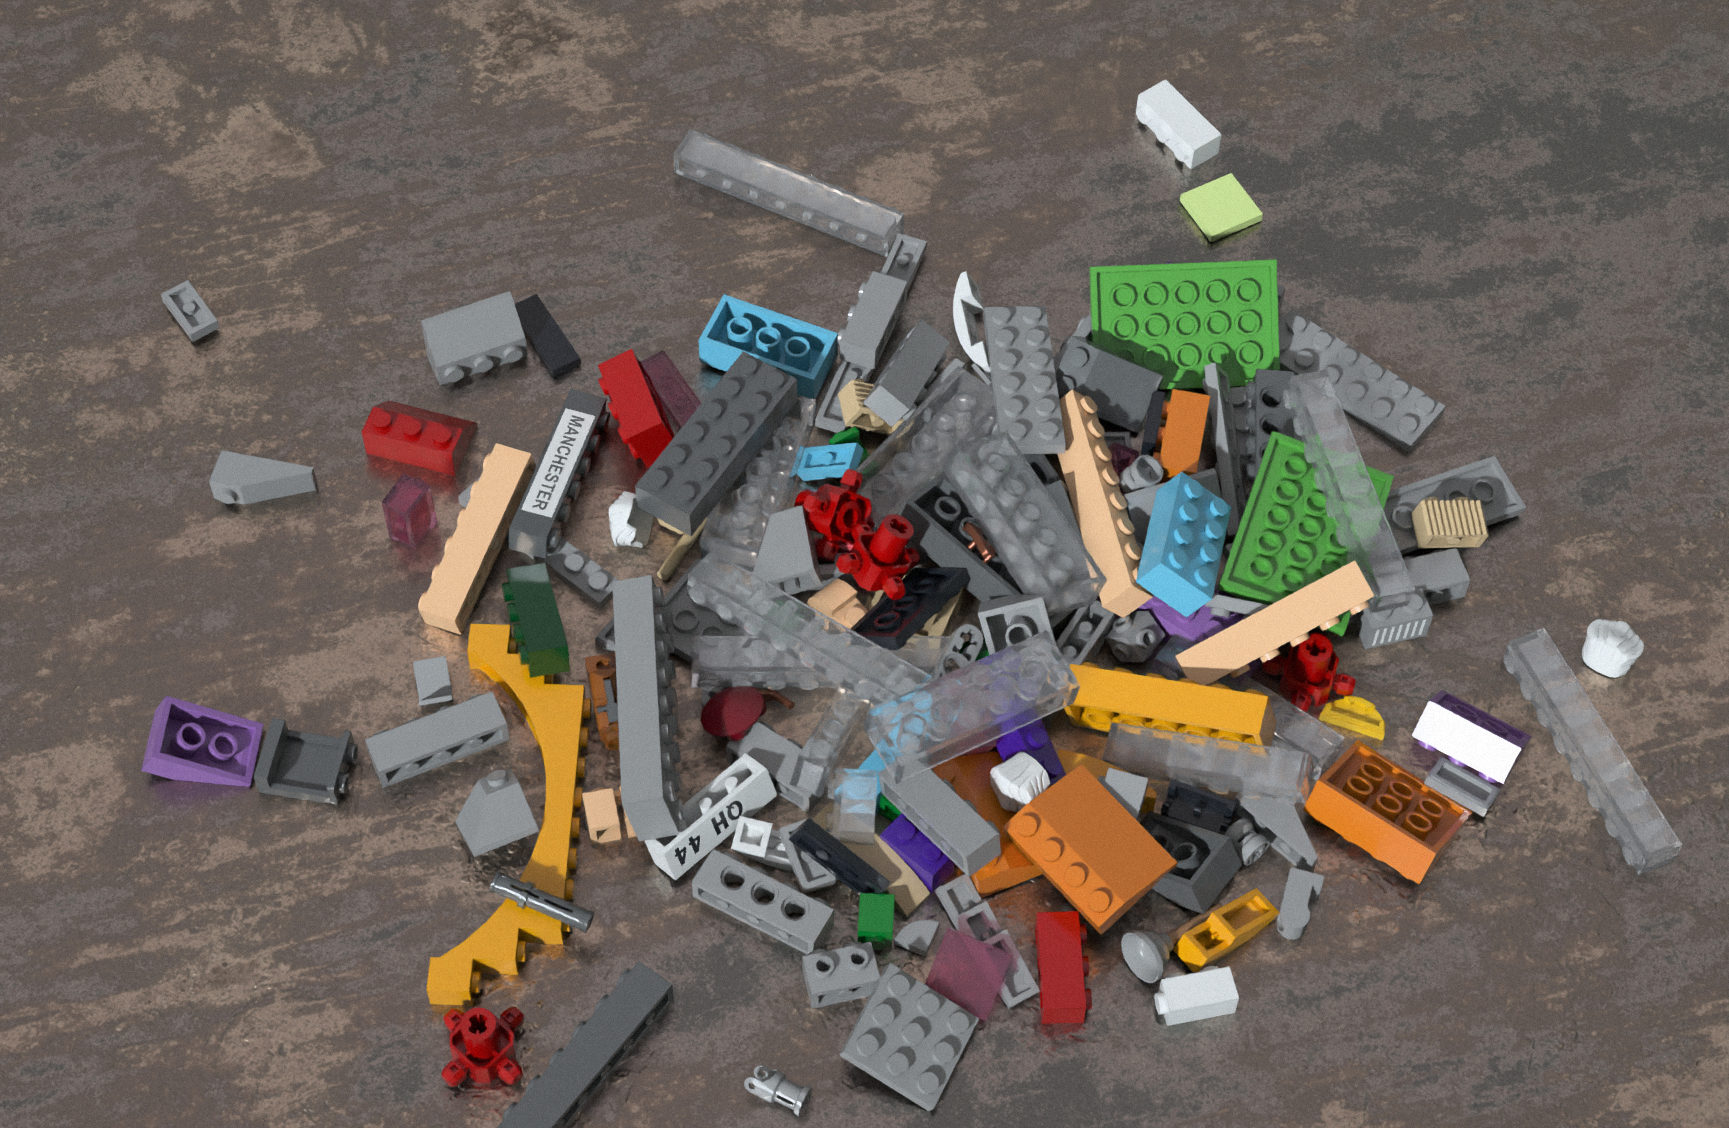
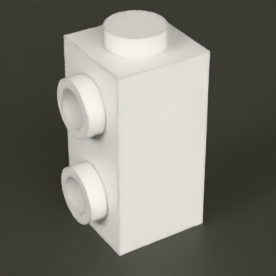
M1209 966L1203 968L1198 973L1185 975L1182 972L1168 975L1165 979H1161L1159 991L1155 993L1154 999L1158 1014H1164L1166 1024L1169 1026L1235 1013L1239 996L1230 966L1224 968Z

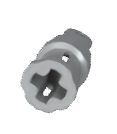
M764 1065L756 1066L754 1069L755 1077L746 1078L744 1082L745 1088L769 1103L776 1101L794 1110V1114L800 1117L811 1098L812 1087L809 1085L803 1087L786 1079V1074ZM750 1083H753L755 1088L751 1087Z

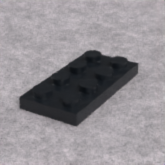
M914 568L902 579L906 587L904 596L901 599L892 600L886 594L843 635L846 646L859 647L864 650L872 648L898 650L904 647L907 640L917 631L921 630L934 614L940 612L952 597L959 594L960 589L970 580L967 568Z

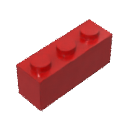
M1079 911L1037 912L1034 928L1041 1024L1084 1023L1086 1010L1092 1009L1091 988H1085L1084 977H1089L1088 956H1082L1081 945H1086L1087 942L1086 924L1079 923Z

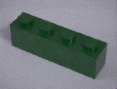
M545 563L506 569L507 582L502 583L504 602H510L507 603L510 623L516 622V624H512L515 644L521 643V645H518L520 664H527L530 678L570 671L568 643Z

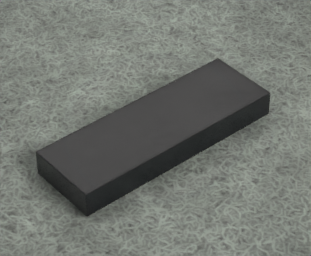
M537 294L515 304L524 334L553 377L581 365L579 355Z
M810 818L797 827L789 837V840L859 896L860 893L881 894L890 884L888 879Z

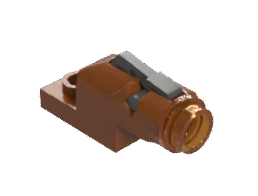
M615 652L584 657L600 741L604 743L605 748L608 750H619Z

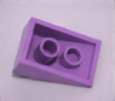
M166 696L155 710L141 771L172 780L249 787L252 781L264 724Z

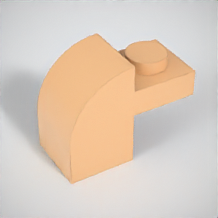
M840 579L833 580L809 598L806 607L809 614L827 633L835 627L842 635L868 612L856 598L857 591Z

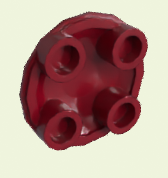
M738 685L728 687L708 700L702 710L700 721L704 730L709 734L728 737L730 741H739L746 736L747 729L760 716L765 714L767 706L761 693L751 686Z

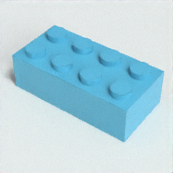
M724 294L698 340L699 361L727 372L744 351L796 378L797 396L814 402L838 356V345H836L838 333Z
M1182 471L1159 488L1154 500L1136 583L1186 618L1212 600L1231 506Z

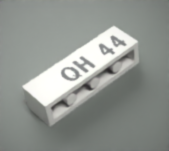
M745 753L682 805L684 820H679V835L645 840L655 865L674 880H677L736 830L739 816L751 818L775 798L777 793L767 768Z

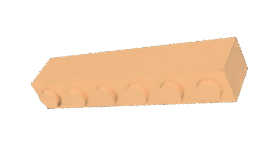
M496 443L492 453L486 455L479 481L476 480L472 485L469 503L459 513L456 531L446 541L444 557L441 563L436 564L433 569L431 585L428 591L424 592L420 597L418 608L425 624L462 634L536 468L531 453Z
M1352 561L1174 657L1186 679L1193 680L1199 685L1212 687L1213 684H1220L1218 679L1229 673L1232 678H1235L1249 671L1248 663L1259 657L1263 663L1279 655L1278 647L1287 642H1290L1292 647L1309 639L1308 631L1320 626L1321 630L1324 631L1339 623L1340 620L1337 616L1347 610H1350L1352 615L1370 606L1367 600L1374 597V594L1356 561Z

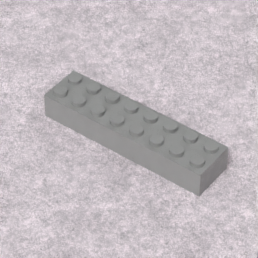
M652 575L612 582L621 800L623 809L639 841L679 835V820H684L682 802L677 797V792L682 791V780L680 772L676 771V763L681 762L678 743L674 742V735L679 734L678 720L676 715L673 714V707L678 705L675 688L671 687V680L676 679L674 662L672 659L670 660V653L674 652V641L672 634L668 633V626H673V617L670 607H665L662 587H656Z

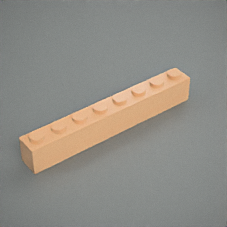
M1072 389L1059 399L1066 447L1065 453L1057 454L1102 607L1125 618L1150 600L1153 595L1136 583L1142 551L1135 540L1133 533L1135 528L1127 514V502L1119 488L1118 483L1120 480L1111 462L1112 454L1106 446L1103 436L1105 431L1099 423L1096 413L1097 406L1089 396H1083Z

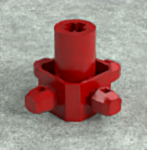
M847 469L844 472L840 481L842 483L841 487L825 484L818 490L805 489L798 494L795 500L794 507L803 506L808 516L807 521L810 530L823 535L822 540H819L817 555L830 560L835 557L838 551L839 541L854 545L855 540L852 536V529L855 524L865 522L872 531L875 527V521L870 517L872 511L870 499L857 494V490H860L862 483V473Z
M897 514L887 515L878 530L874 532L865 522L855 524L852 529L855 543L849 553L839 556L836 566L840 572L852 574L860 587L868 591L884 590L890 599H901L906 592L902 578L909 568H914L920 561V555L917 550L905 548L914 533L912 524Z
M1319 632L1310 634L1309 639L1294 647L1291 645L1287 659L1282 658V655L1279 654L1263 662L1262 666L1266 673L1274 676L1277 674L1282 675L1279 690L1284 698L1291 700L1290 712L1300 717L1307 714L1310 706L1319 707L1326 704L1331 689L1335 690L1336 694L1352 695L1356 679L1353 676L1343 672L1341 674L1336 673L1339 658L1334 652L1327 636Z
M513 1006L499 1015L500 1019L490 1010L480 1007L472 1008L465 1014L459 1009L452 1008L444 1015L445 1026L451 1032L449 1046L453 1061L451 1060L443 1068L441 1076L450 1087L457 1086L467 1078L466 1074L477 1083H491L499 1076L507 1084L515 1085L524 1076L522 1068L515 1060L517 1046L514 1033L523 1025L525 1017L517 1007Z

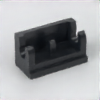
M1171 779L1166 800L1162 804L1161 815L1224 835L1232 822L1237 802Z

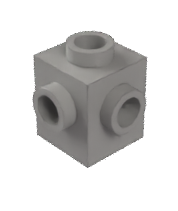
M1133 611L1125 618L1119 617L1113 623V628L1104 638L1112 647L1114 656L1121 660V662H1144L1152 656L1154 648L1164 638L1165 634L1149 611Z

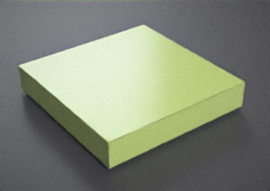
M1232 173L1180 195L1181 204L1210 242L1262 221L1263 213Z

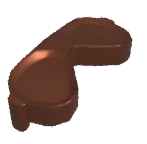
M968 522L962 528L973 539L967 547L972 550L977 546L984 558L983 563L986 564L996 555L995 549L984 539L981 528L971 522Z

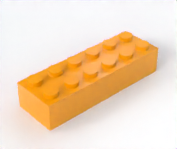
M1088 662L1081 663V665L1070 664L1060 700L1072 726L1268 759L1277 722L1269 697L1257 690L1248 689L1245 692L1234 691L1222 684H1213L1212 687L1199 685L1197 682L1185 678L1173 681L1167 680L1165 677L1155 673H1147L1146 676L1133 674L1124 668H1114L1112 671L1101 669L1099 666Z

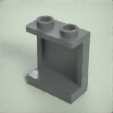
M272 718L253 776L258 792L338 805L341 793L345 794L349 787L350 776L348 770L350 764H355L357 760L358 744L354 743L351 731L344 730L342 738L288 730L284 719Z

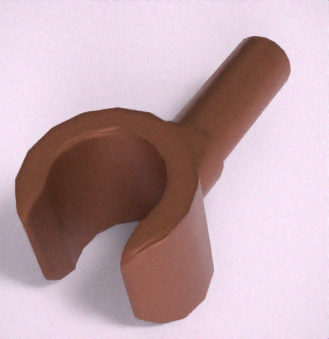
M770 678L763 679V686L769 689L768 691H761L755 687L761 693L765 703L771 700L777 701L790 710L795 705L793 701L775 690L774 682Z

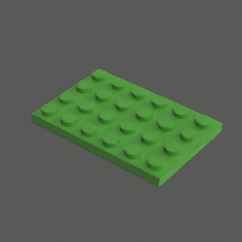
M1277 260L1089 267L1091 341L1164 375L1165 377L1159 389L1203 388V379L1205 378L1204 366L1215 362L1228 374L1230 387L1247 386L1248 380L1253 381L1256 369L1280 371Z
M1272 431L1217 589L1247 601L1271 605L1352 561H1356L1362 574H1364L1394 476ZM1350 610L1338 615L1337 617L1340 622L1326 629V631L1343 636L1351 615Z

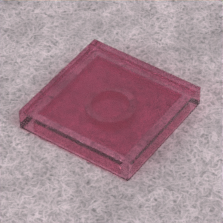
M948 927L925 985L979 1019L987 1021L1014 955Z

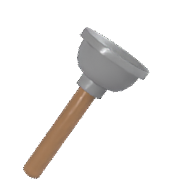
M1219 903L1213 905L1204 914L1200 913L1167 934H1157L1149 930H1131L1123 935L1121 940L1122 953L1130 969L1144 982L1153 983L1159 980L1169 963V952L1173 951L1174 945L1178 943L1182 935L1207 921L1211 913L1221 908L1222 905Z

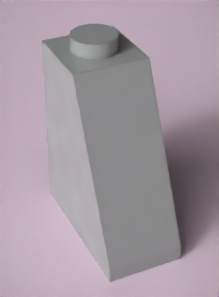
M802 505L786 508L770 515L750 580L751 588L760 604L823 586L813 532L809 528L808 516Z

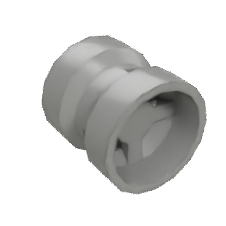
M1141 455L1133 461L1131 466L1121 472L1119 476L1120 487L1127 494L1155 486L1163 477L1162 466L1154 457Z
M1246 817L1234 823L1224 834L1230 837L1239 859L1246 866L1258 860L1270 845L1269 840L1263 834H1257L1254 831L1253 824Z

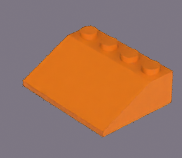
M1359 740L1317 780L1302 810L1312 816L1316 822L1328 826L1339 833L1346 841L1355 843L1369 852L1375 859L1385 862L1399 871L1403 877L1413 880L1418 884L1433 870L1473 813L1472 810L1424 784L1425 781Z
M998 751L956 756L931 765L934 773L941 780H948L960 798L964 801L966 799L969 800L977 809L978 814L986 822L988 820L993 822L1000 831L1001 854L970 876L981 899L1043 874L1006 836L1003 826L1018 812L1003 809L990 784L991 769L1003 763Z
M1082 764L1027 803L1003 826L1006 836L1101 935L1178 864Z

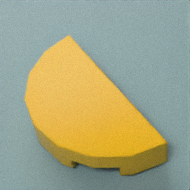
M1348 695L1344 696V699L1335 700L1332 703L1329 702L1319 717V720L1379 740H1383L1385 735L1386 723L1375 709L1376 706L1362 697Z

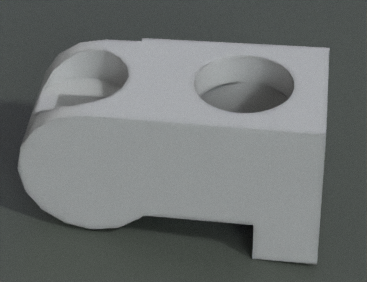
M1293 867L1290 868L1276 925L1278 932L1284 938L1295 940L1304 935L1310 920V911L1307 907L1309 899L1318 901L1325 876Z

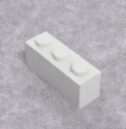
M1166 79L1138 95L1136 115L1139 121L1146 124L1155 133L1157 139L1165 143L1174 152L1179 161H1183L1190 169H1193L1218 154L1222 134Z

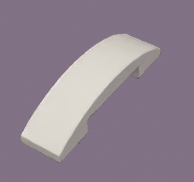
M965 271L960 274L953 300L954 325L958 339L965 352L991 380L987 346L983 341L980 342L974 318L975 314L984 311L981 292L976 282Z
M739 816L731 849L760 863L794 873L779 831L772 830L773 823Z

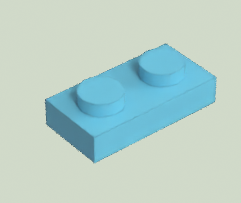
M857 442L806 447L797 475L803 481L843 477L847 469L857 471L864 449Z

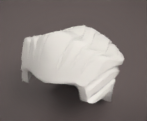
M623 491L622 495L609 508V527L615 546L645 548L651 534L653 516L637 507L635 493Z
M1596 619L1588 626L1582 648V658L1587 666L1598 673L1608 677H1620L1629 671L1631 665L1642 654L1644 642L1639 639V636L1624 621Z
M1024 752L1015 754L1005 762L994 766L990 771L991 787L997 795L1002 808L1009 811L1019 812L1027 803L1044 792L1050 785V780L1044 767Z

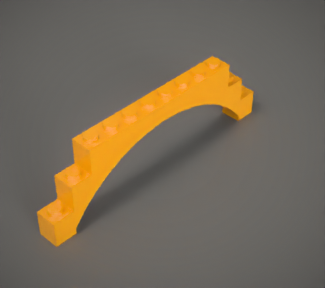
M471 623L467 649L470 669H480L498 684L515 703L528 722L538 743L545 766L546 802L541 829L532 856L519 881L524 883L531 881L540 890L566 901L573 900L575 882L574 879H570V869L577 868L578 852L577 848L572 847L573 838H579L580 817L575 816L576 807L582 808L583 787H578L579 777L585 778L586 757H581L582 748H588L589 728L584 727L585 718H591V698H586L584 685L554 684L555 674L530 678L527 664H520L519 654H517L518 644H515L514 638H512L510 625ZM506 898L493 915L466 940L441 957H430L426 988L430 1004L472 1006L474 993H480L481 974L518 975L519 962L526 961L527 943L563 944L564 932H570L571 926L529 907L525 909L517 907V902Z

